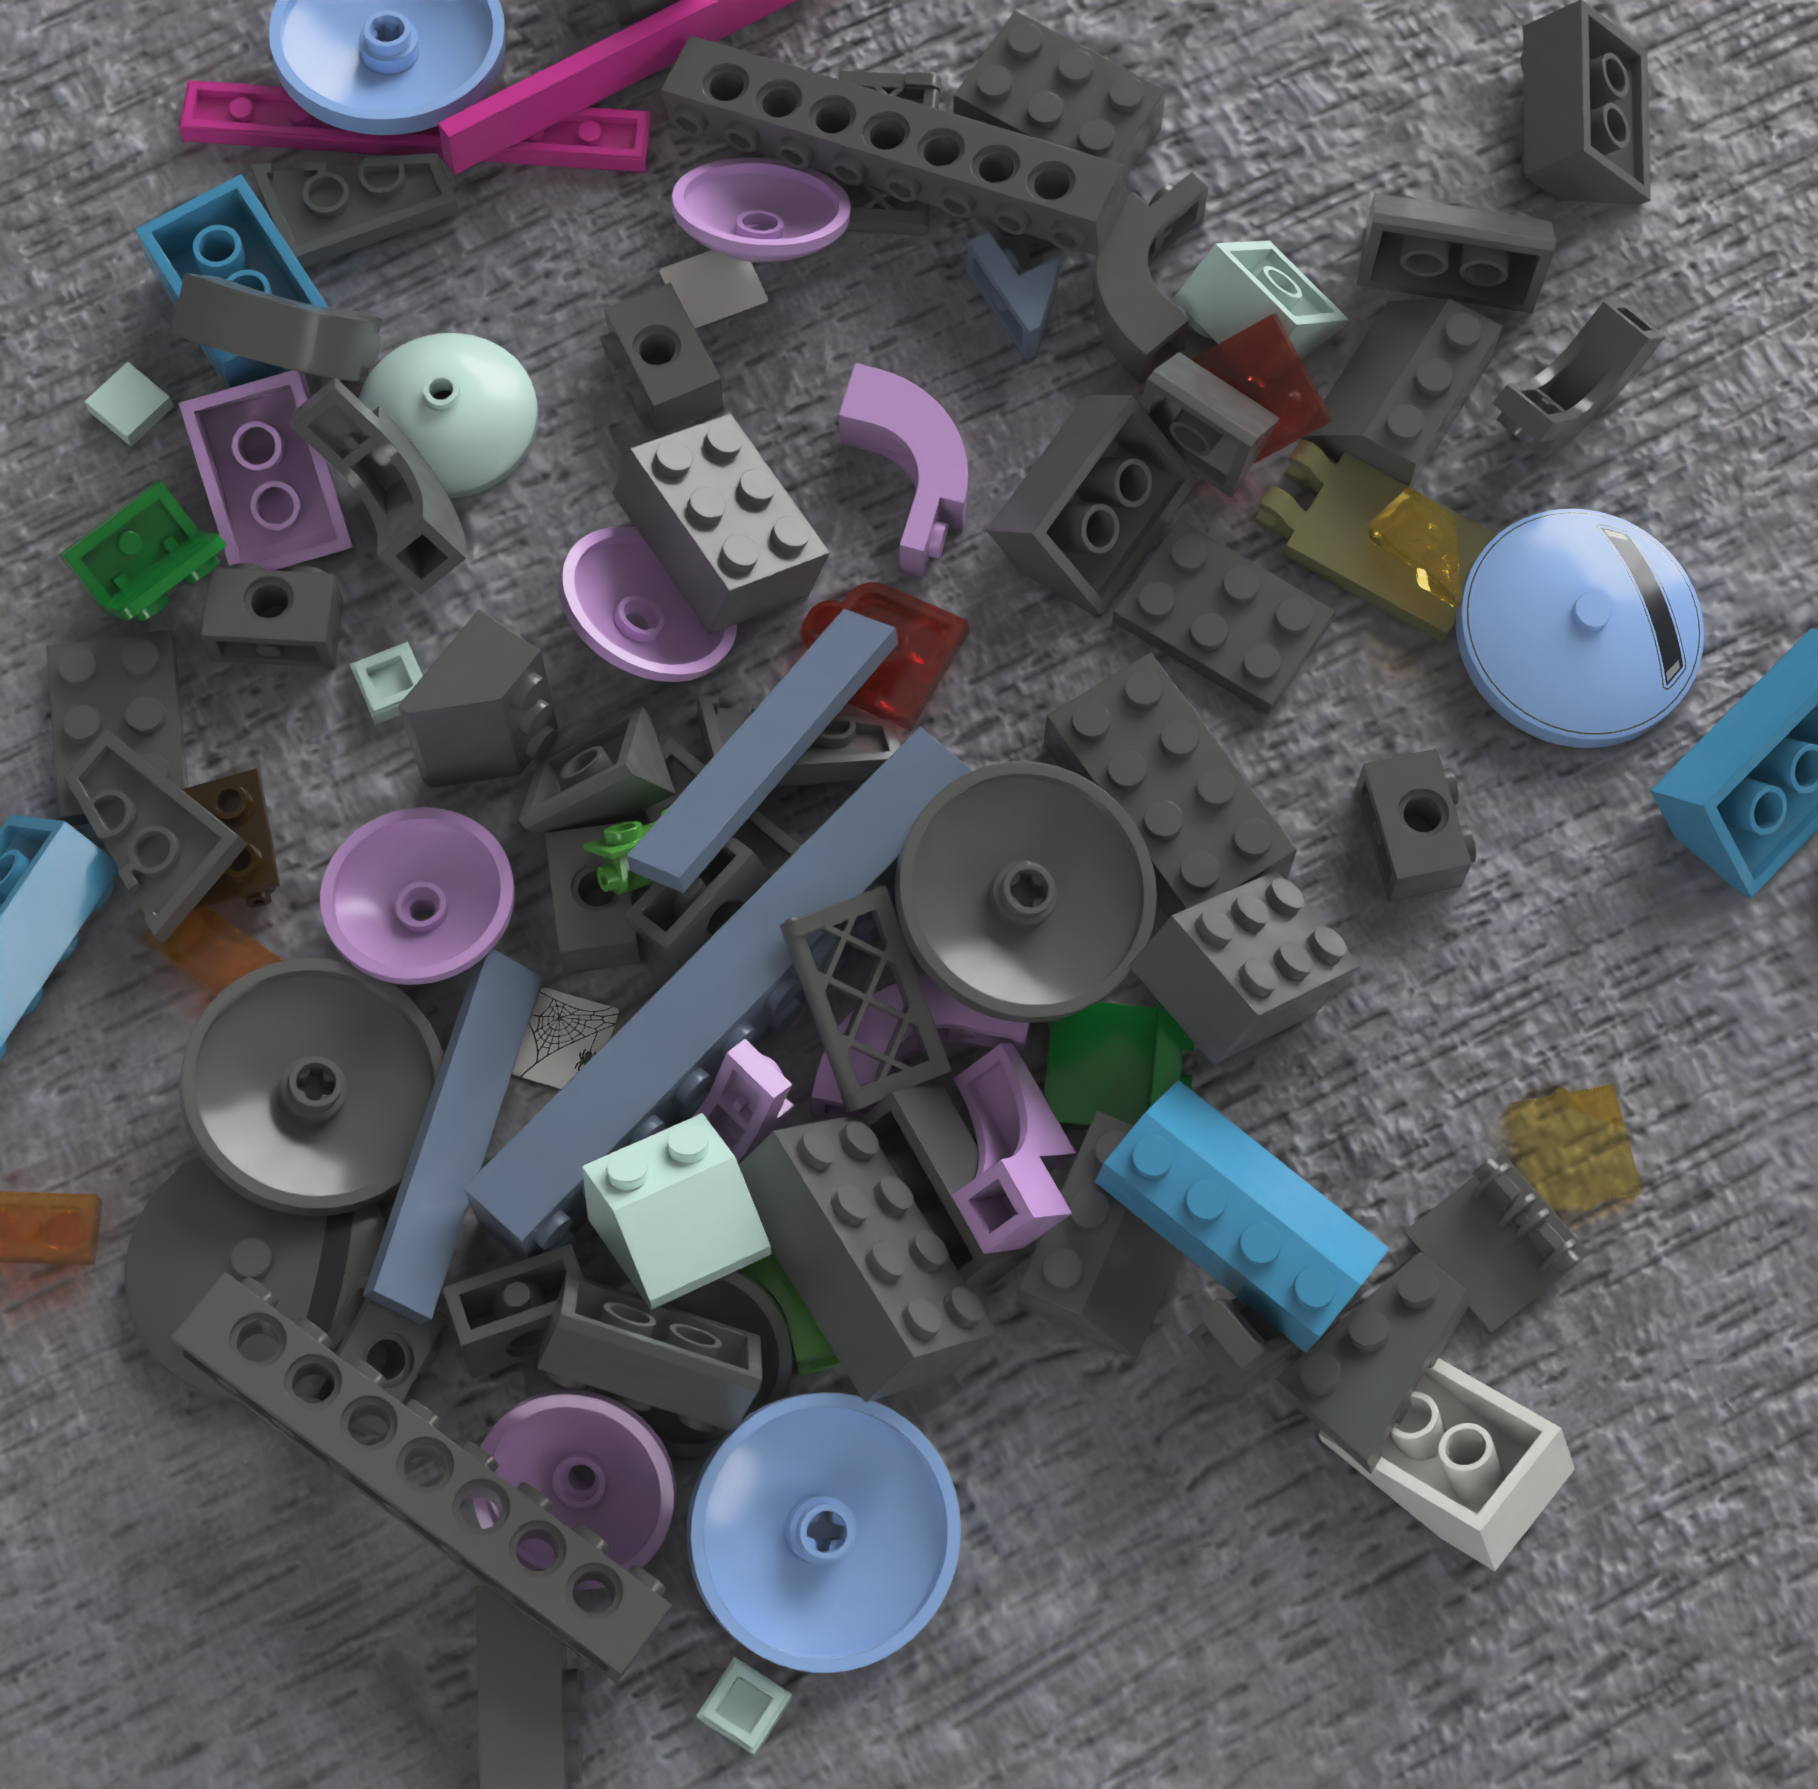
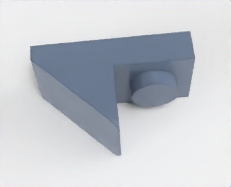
M986 231L968 240L966 272L1026 362L1037 357L1058 288L1061 259L1059 256L1022 274L1019 263L1012 251L1007 247L1001 249L991 233Z

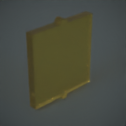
M1613 1084L1567 1092L1565 1088L1560 1087L1551 1096L1509 1103L1508 1110L1526 1179L1553 1211L1582 1206L1586 1211H1591L1597 1203L1638 1196L1643 1192Z

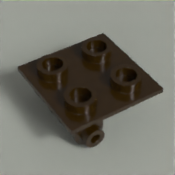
M252 769L181 789L248 843L193 910L239 897L245 898L248 907H262L271 903V893L276 890V887L280 886L260 769Z

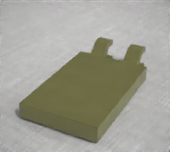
M1300 439L1288 459L1291 463L1287 467L1284 476L1298 485L1310 488L1317 492L1318 495L1306 512L1286 491L1270 486L1259 504L1261 510L1256 516L1255 522L1262 528L1289 539L1283 556L1435 640L1444 643L1456 624L1457 602L1465 577L1477 557L1497 534L1347 452L1343 453L1335 465L1315 444Z

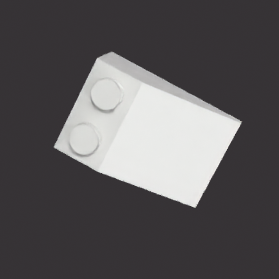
M1438 1358L1433 1368L1425 1370L1410 1396L1411 1406L1400 1424H1394L1381 1446L1382 1456L1372 1474L1364 1469L1322 1430L1319 1432L1318 1435L1324 1444L1438 1537L1493 1571L1497 1570L1575 1470L1561 1427Z

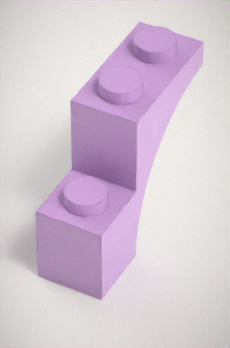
M1000 1043L953 1078L967 1106L974 1126L979 1160L975 1179L951 1196L984 1254L1023 1249L1072 1214L1049 1173L1077 1154L1014 1044Z

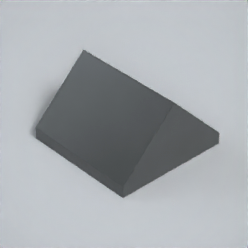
M1180 352L1151 373L1146 381L1140 401L1141 407L1191 470L1231 498L1281 419Z
M641 706L538 761L518 819L523 827L528 831L545 837V833L620 823L675 795L676 793L651 718L645 708Z

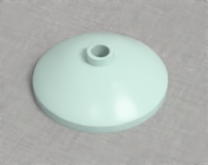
M439 333L417 338L403 344L385 356L376 365L366 379L359 396V400L371 411H374L379 406L404 432L427 461L449 498H460L480 493L508 477L528 454L535 439L538 426V405L535 390L525 369L505 349L491 341L474 335ZM447 390L452 392L448 398L443 400L433 398L434 394L440 391Z

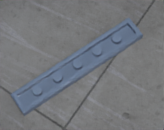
M843 609L628 853L627 859L630 871L684 893L897 646L896 628Z
M494 949L474 966L363 1297L420 1325L432 1319L469 1206V1201L463 1188L481 1169L543 976Z

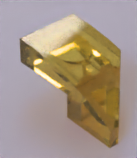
M1408 487L1367 524L1369 540L1415 568L1417 584L1457 609L1462 603L1460 552L1455 519L1430 500Z

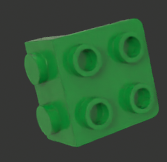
M156 480L61 552L59 556L104 614L123 620H130L136 616L142 622L158 613L170 602L171 599L166 592L186 578L190 584L194 583L217 567L220 560L216 554L226 546V543L219 534L199 531L163 482Z
M1159 1001L1157 1008L1097 1002L1077 1014L1062 1018L1061 1022L1052 1020L1044 1098L1061 1126L1089 1129L1096 1111L1134 1126L1144 1113L1178 1080L1192 1090V1075L1180 1074L1182 1051L1194 1052L1195 1043Z

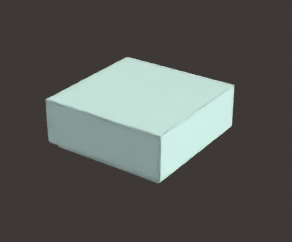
M128 361L84 401L88 411L131 447L174 407L171 397Z
M408 641L350 664L375 725L399 716L398 705L423 677Z
M734 1657L696 1717L745 1751L756 1756L793 1696L787 1690Z

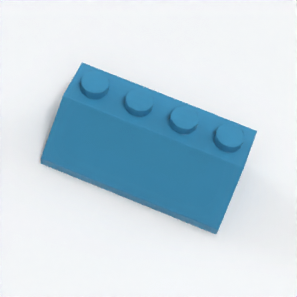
M1811 628L1650 790L1674 837L1741 895L1752 898L1818 830V629Z
M10 814L0 828V1061L7 1049L6 1040L19 1020L28 1016L39 1004L43 995L42 985L54 967L63 963L75 950L79 940L77 933L90 913L102 907L110 897L114 888L112 880L119 870L110 855L65 821Z
M1180 1080L1170 1087L1144 1113L1104 1161L1095 1180V1183L1305 1353L1323 1335L1390 1249Z

